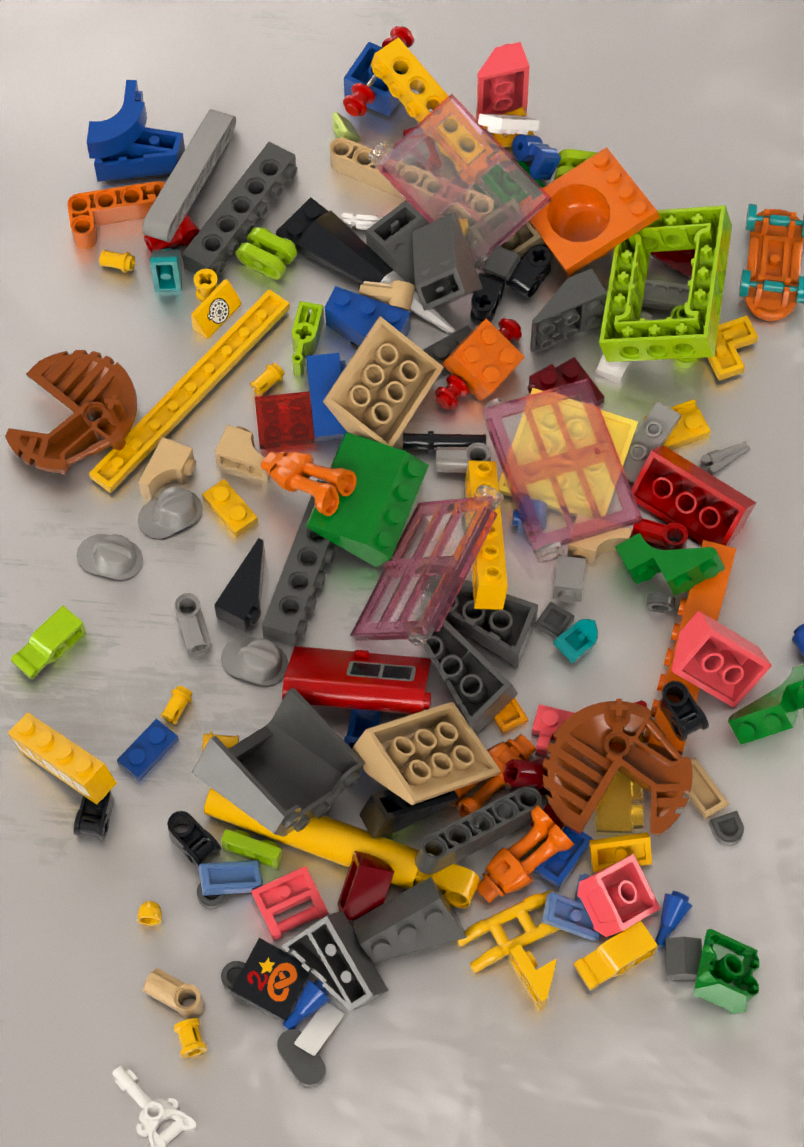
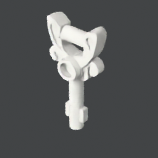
M121 1065L113 1071L112 1074L117 1079L115 1083L123 1092L127 1090L143 1109L139 1114L140 1123L137 1125L136 1131L141 1137L148 1136L152 1147H167V1144L182 1131H195L197 1128L196 1122L190 1116L178 1111L179 1104L175 1098H168L166 1101L158 1098L152 1101L136 1083L138 1078L130 1069L126 1071ZM173 1119L174 1122L159 1135L156 1133L160 1123Z

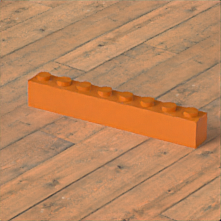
M703 540L701 548L713 547L717 551L725 569L715 577L706 579L693 586L689 590L687 599L681 598L677 615H681L682 620L680 624H674L671 640L676 641L674 649L668 648L664 665L669 666L667 675H660L657 691L662 692L668 682L679 681L687 687L695 702L700 688L676 675L671 670L679 634L698 610L718 621L737 549ZM676 695L667 696L671 702H680L679 697ZM654 699L651 717H655L654 722L682 756L686 740L682 742L676 737L669 721L659 707V700ZM646 728L643 742L648 743V747L668 760L676 761L661 742H658Z

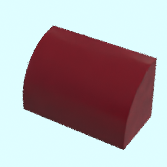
M355 851L337 903L339 910L343 911L348 920L354 921L384 904L394 870L386 862L375 856Z

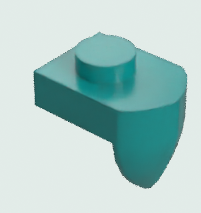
M579 620L554 641L553 644L572 664L589 652L596 644L598 629L595 620Z

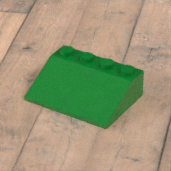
M346 432L330 468H343L353 471L357 478L355 489L349 496L338 494L339 505L331 516L319 513L314 505L305 527L377 568L392 558L429 465L404 450Z

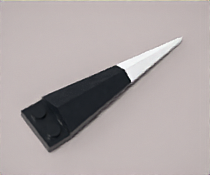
M311 197L276 230V236L287 238L295 244L297 253L336 270L361 284L364 281L391 284L395 280L404 281L331 210L328 211ZM414 291L410 311L448 334L456 332L434 309L424 311L418 293Z

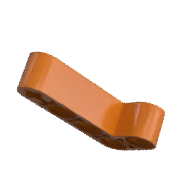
M153 181L72 195L67 202L75 245L80 249H90L97 243L96 226L145 218L165 183Z

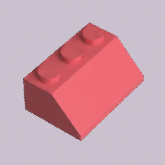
M521 42L496 47L478 72L476 122L479 121L480 114L501 115L509 111L512 112L522 106L527 113L530 66Z
M698 610L679 634L671 670L676 675L717 699L736 708L772 665L757 645Z

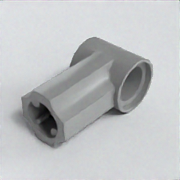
M479 442L473 443L468 447H437L436 472L466 473L468 460L473 461L476 458L484 459L483 461H491L490 449L484 443Z
M191 593L180 595L174 605L176 618L180 625L188 654L205 652L212 647V643L201 611L200 601L198 597ZM186 607L195 609L190 614L181 612Z

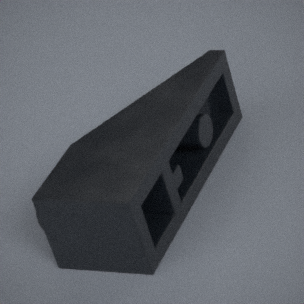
M260 538L257 539L214 604L217 618L244 632L247 631L251 624L255 625L261 615L265 549L264 541Z
M391 790L372 794L359 816L372 838L376 839L396 833L456 802L459 797L453 790L411 805Z

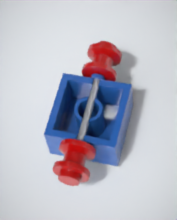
M403 26L393 27L390 31L391 38H386L382 43V47L368 42L344 77L345 98L343 105L348 114L364 116L368 107L390 117L400 100L392 96L388 86L382 79L375 76L370 65L374 54L398 37L407 48L411 47L414 43V37L408 28ZM395 70L396 73L403 74L402 72Z

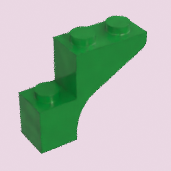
M640 533L615 546L636 585L643 581H648L654 575L662 572L674 596L689 591L693 586L706 579L715 577L725 569L717 551L713 547L658 550L647 544Z
M804 664L792 668L788 678L779 687L729 717L728 723L741 745L794 728L799 709L804 708Z

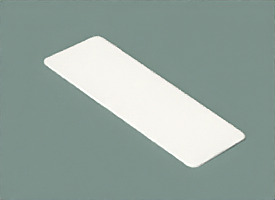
M329 1003L319 1008L294 1044L315 1056L345 1013Z

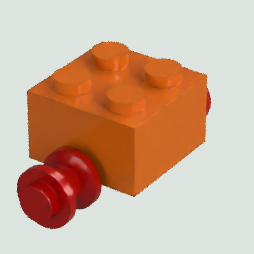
M485 319L441 363L452 374L446 378L447 386L445 388L438 387L435 390L436 402L442 408L455 410L459 405L457 400L459 396L466 398L470 392L481 402L491 395L525 358L510 342L511 340L519 341L522 337L521 327L515 320L501 319L498 323L499 330H497Z

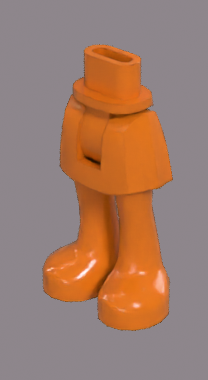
M271 451L261 462V469L267 471L268 475L281 488L290 492L300 490L312 495L315 499L317 511L326 516H331L337 510L339 505L338 494L349 496L356 486L357 478L353 471L316 465L313 463L311 454L301 452L276 453ZM312 476L326 483L317 482L309 478Z
M520 734L514 740L508 739L506 743L503 741L487 749L501 770L499 775L493 776L470 797L465 796L479 782L454 790L459 798L450 806L455 807L457 805V811L461 817H465L482 808L503 786L506 789L513 787L504 781L503 772L505 771L506 763L511 759L529 761V756L536 751V747L524 735Z
M539 805L531 811L534 823L531 830L508 849L501 848L485 868L487 874L485 872L482 874L484 878L479 882L477 890L488 903H491L499 894L503 897L533 882L530 873L536 867L556 853L567 851L575 845ZM547 838V840L536 851H534L522 862L520 861V859L526 853H528L541 841Z

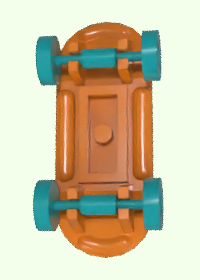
M749 204L745 230L750 231L747 269H742L739 296L744 297L747 308L759 319L778 321L792 313L797 303L804 304V276H800L804 215L802 221L796 216V212L790 213L781 209H764V211L756 214L757 204Z

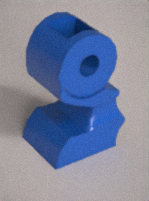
M517 135L513 140L512 150L515 158L519 161L533 162L529 167L532 178L550 180L561 160L557 149L549 147L548 144H543L541 138L535 135Z

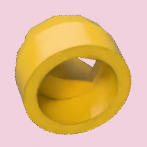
M151 900L141 904L138 909V923L149 926L160 924L162 922L160 905Z

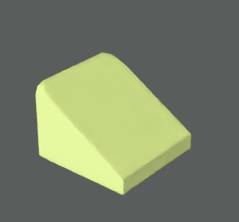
M334 112L332 122L333 130L337 137L346 138L356 143L361 141L352 123L339 113Z

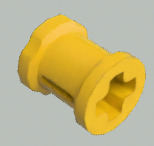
M201 269L194 275L196 297L199 301L203 302L217 287V274L211 269Z
M198 1018L186 1019L173 1026L174 1032L178 1033L182 1049L180 1054L182 1058L195 1057L208 1050L207 1044L203 1043L199 1030L201 1023Z

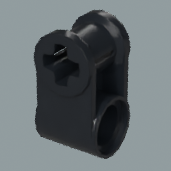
M542 245L532 247L518 263L510 279L506 280V285L526 298H531L551 273L550 250Z
M483 273L478 274L483 289L474 292L471 298L472 309L470 319L475 325H479L485 319L492 323L498 304L503 296L506 280Z
M679 681L668 682L662 690L659 707L669 721L676 737L683 742L691 733L699 729L705 730L709 728V724L704 712L696 704L687 687ZM676 695L679 697L680 702H671L667 696Z
M111 790L97 805L85 796L82 797L74 822V835L79 836L83 833L98 836L99 840H105L114 805V797Z
M177 811L169 817L167 825L170 839L197 869L213 852H219L222 849L217 840L188 812ZM179 824L189 826V829L184 833L174 831V828Z

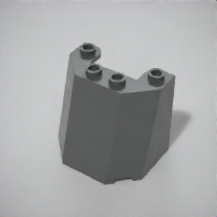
M292 688L287 692L273 718L266 726L228 749L216 736L212 737L208 741L192 773L273 834L285 837L294 830L297 833L303 830L314 816L319 819L326 814L331 807L330 804L346 788L350 789L360 780L361 776L359 773L365 762L298 691Z

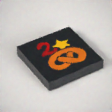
M259 938L236 979L230 994L284 1022L310 972H307L301 966L302 963L296 957Z

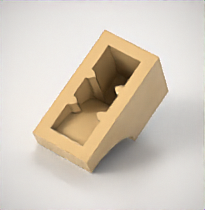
M227 425L215 450L217 466L268 482L270 478L267 471L261 469V462L265 457L255 450L253 433L241 426L233 427Z
M162 437L138 482L141 496L152 499L159 489L168 484L176 482L183 484L187 476L193 474L196 467L193 449Z
M577 515L568 544L567 557L585 558L586 563L595 564V560L600 555L610 551H617L615 546L629 539L632 529Z

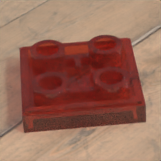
M309 391L255 397L260 449L315 444Z

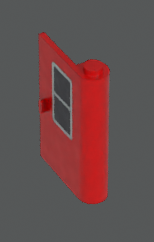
M294 646L284 675L282 701L287 692L295 688L310 705L412 715L430 709L431 693L426 692L431 659L369 653L367 650L344 651Z

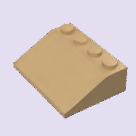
M380 316L323 402L348 433L393 447L444 367Z
M454 702L368 728L352 748L365 762L363 769L366 774L411 805L499 775L501 772Z

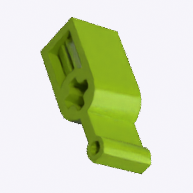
M299 302L292 329L293 349L295 352L292 356L294 376L301 377L304 374L305 357L313 355L317 350L324 323L323 305Z
M63 605L31 635L29 643L11 657V662L32 680L48 663L56 662L86 634L83 622Z

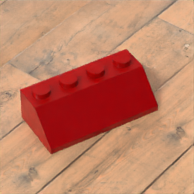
M664 445L651 450L627 495V498L669 524L675 522L684 525L687 528L688 536L702 544L703 540L725 546H729L743 528L757 503Z

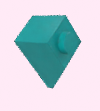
M166 248L153 250L150 256V267L155 292L182 291L180 249L172 250Z

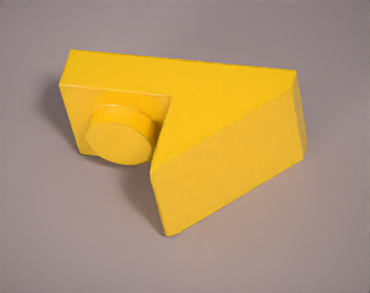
M521 944L510 949L509 960L541 1011L546 1008L557 959L536 970L535 968L538 965L534 956L529 950L525 952Z

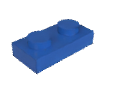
M156 718L117 759V763L140 782L179 741L178 735Z
M566 826L562 831L575 845L567 851L556 853L536 867L534 872L559 889L589 848V840H593L592 837L583 831L579 835Z

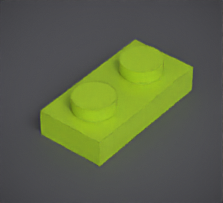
M225 829L221 838L224 851L249 860H259L260 864L276 870L281 865L283 860L282 849L270 840L259 841L251 838L248 833L242 830L231 831Z

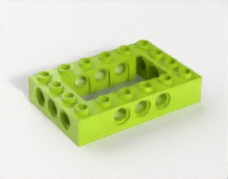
M726 205L657 210L660 216L659 219L615 246L599 340L607 362L715 356L732 224ZM695 249L694 259H691L692 276L691 280L688 281V303H685L684 306L687 318L673 319V317H667V319L663 320L640 318L650 253Z

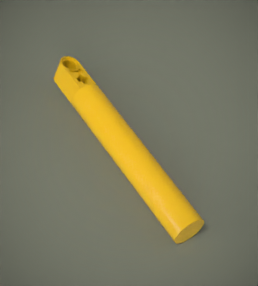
M210 788L206 798L204 814L345 867H350L355 851L375 856L386 862L394 870L391 884L408 890L427 878L432 877L450 905L457 908L469 907L480 882L479 876L474 871L457 864H452L434 874H425L417 869L415 865L417 849L385 837L373 839L369 831L325 815L319 819L314 816L303 830L298 833L294 830L283 837L273 834L214 789Z

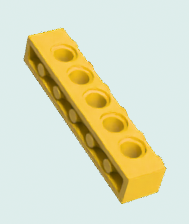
M399 37L374 54L370 66L375 76L383 80L392 96L401 101L407 113L418 121L422 126L423 132L436 142L440 152L454 163L457 172L461 176H465L471 182L483 173L486 165L494 164L499 154ZM395 70L400 71L403 74H398L395 72ZM412 90H416V91H418L420 94H416V93L412 92ZM428 109H432L436 113H431ZM444 128L450 129L453 133L447 132ZM461 148H466L467 150H469V153L463 151Z
M468 460L464 485L474 609L503 610L508 584L497 465L494 461Z

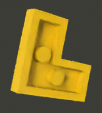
M747 315L719 324L715 356L707 357L719 381L744 373L745 366L736 349L757 343L758 335Z

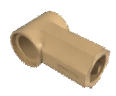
M400 280L392 281L391 284L364 281L360 285L359 294L410 312L415 286Z
M158 968L147 977L143 992L178 1011L186 1019L198 1018L203 1013L205 1002L198 988L194 985L185 984ZM196 997L193 1005L189 1007L182 1006L185 998Z

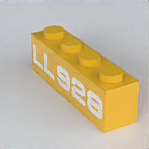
M28 712L8 732V735L22 754L96 805L117 784L103 762Z

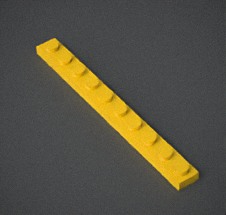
M268 289L130 430L125 438V447L121 450L113 448L89 472L90 478L112 493L158 446L161 438H165L290 309V303Z

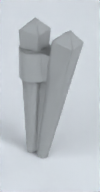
M743 442L722 450H715L707 453V455H703L700 462L703 465L711 463L707 472L713 475L748 451L750 447L747 446V442Z

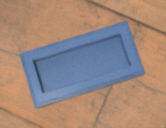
M259 860L203 863L198 868L203 896L249 893L263 886Z

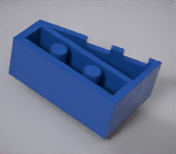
M145 127L139 138L127 149L112 156L95 159L94 167L97 182L171 174L185 151L183 133Z
M335 286L325 305L326 325L350 343L354 342L358 346H360L380 316L407 337L410 331L409 311Z
M339 353L306 356L315 442L342 440L347 431L324 404L323 400L346 367V361H340Z

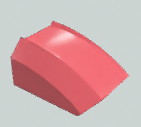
M634 854L579 882L577 896L581 898L594 925L593 929L605 937L619 933L661 909Z

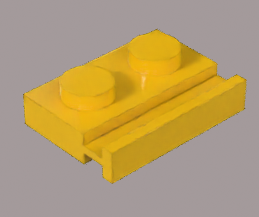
M695 399L670 407L681 414L682 418L664 443V446L674 450L710 437L711 430L700 409L697 408Z

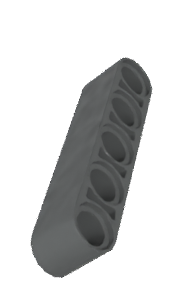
M531 786L521 787L426 836L422 840L415 858L417 869L425 874L437 873L528 825L533 821L531 811L537 805L540 806L542 802L540 792Z

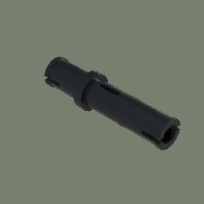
M428 431V434L403 433L404 451L427 450L428 453H433V450H437V447H468L477 442L486 445V434H434V431Z

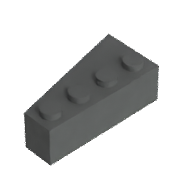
M432 568L429 569L420 590V607L428 612L434 608L455 629L518 668L537 620L538 604L506 594L503 610L474 609L472 582Z
M434 608L413 627L414 632L469 725L478 734L518 695L514 686Z

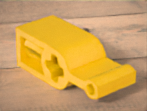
M640 920L601 944L594 952L577 960L573 966L591 991L610 978L625 973L656 954L658 945Z

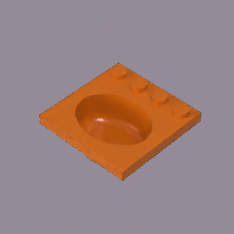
M607 147L519 203L529 223L540 234L545 245L568 276L590 262L605 257L615 246L660 218L658 211Z

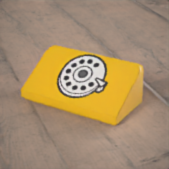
M227 279L223 280L191 313L193 329L205 338H210L241 306L240 298Z

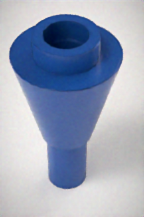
M677 891L664 895L661 927L655 939L658 946L666 947L665 938L670 937L672 930L676 929L693 907L688 902V896Z
M318 979L314 983L310 980L307 981L294 1007L295 1010L283 1022V1025L288 1030L295 1029L304 1017H308L331 1001L327 996L330 992L322 986L323 984Z

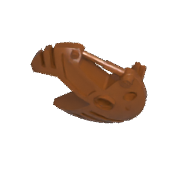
M75 350L72 354L64 351L38 361L26 375L74 413L49 434L8 428L5 438L11 449L19 458L23 454L22 459L26 464L32 466L35 462V467L39 470L61 474L67 473L70 465L90 455L93 456L110 446L115 450L123 449L126 444L125 438L133 426L137 412L136 390L126 370L118 362L113 365L114 361L111 357L105 356L102 358L100 353L92 351L88 354L86 350Z
M622 699L593 704L571 715L554 733L553 737L556 741L554 744L549 742L546 750L550 754L549 760L544 757L543 768L548 772V777L543 775V786L551 792L552 798L546 795L548 803L564 826L579 835L582 833L617 771L651 794V835H662L678 820L681 813L675 812L677 809L685 808L688 798H683L684 793H690L692 787V763L690 758L682 757L668 741L664 732L651 718V711L647 707L622 701ZM645 728L649 730L658 742H661L676 761L668 760L639 741ZM618 742L625 747V750L621 753H614L610 750L609 745Z

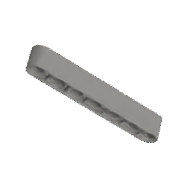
M213 109L207 112L147 213L142 227L144 235L166 242L172 240L231 139L236 126V116Z

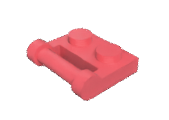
M306 866L251 891L273 941L282 938V934L318 917L322 919L329 915ZM311 899L313 907L276 923L274 916Z

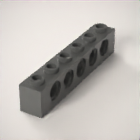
M271 142L266 144L182 253L184 269L193 274H196L201 269H211L217 275L223 272L226 262L231 255H236L235 252L240 247L244 238L255 227L257 221L265 217L269 210V205L274 199H278L281 196L285 184L294 179L298 169L295 154Z
M312 495L262 623L264 638L296 646L299 637L304 638L308 627L307 615L315 610L317 603L316 591L318 588H323L326 579L325 567L327 564L332 563L335 555L333 542L326 538L322 541L312 540L315 537L322 536L305 527L315 505V499ZM306 561L316 562L315 564L310 566L303 564ZM297 585L306 586V588L303 590L294 589V587ZM289 609L297 610L295 614H285V611Z

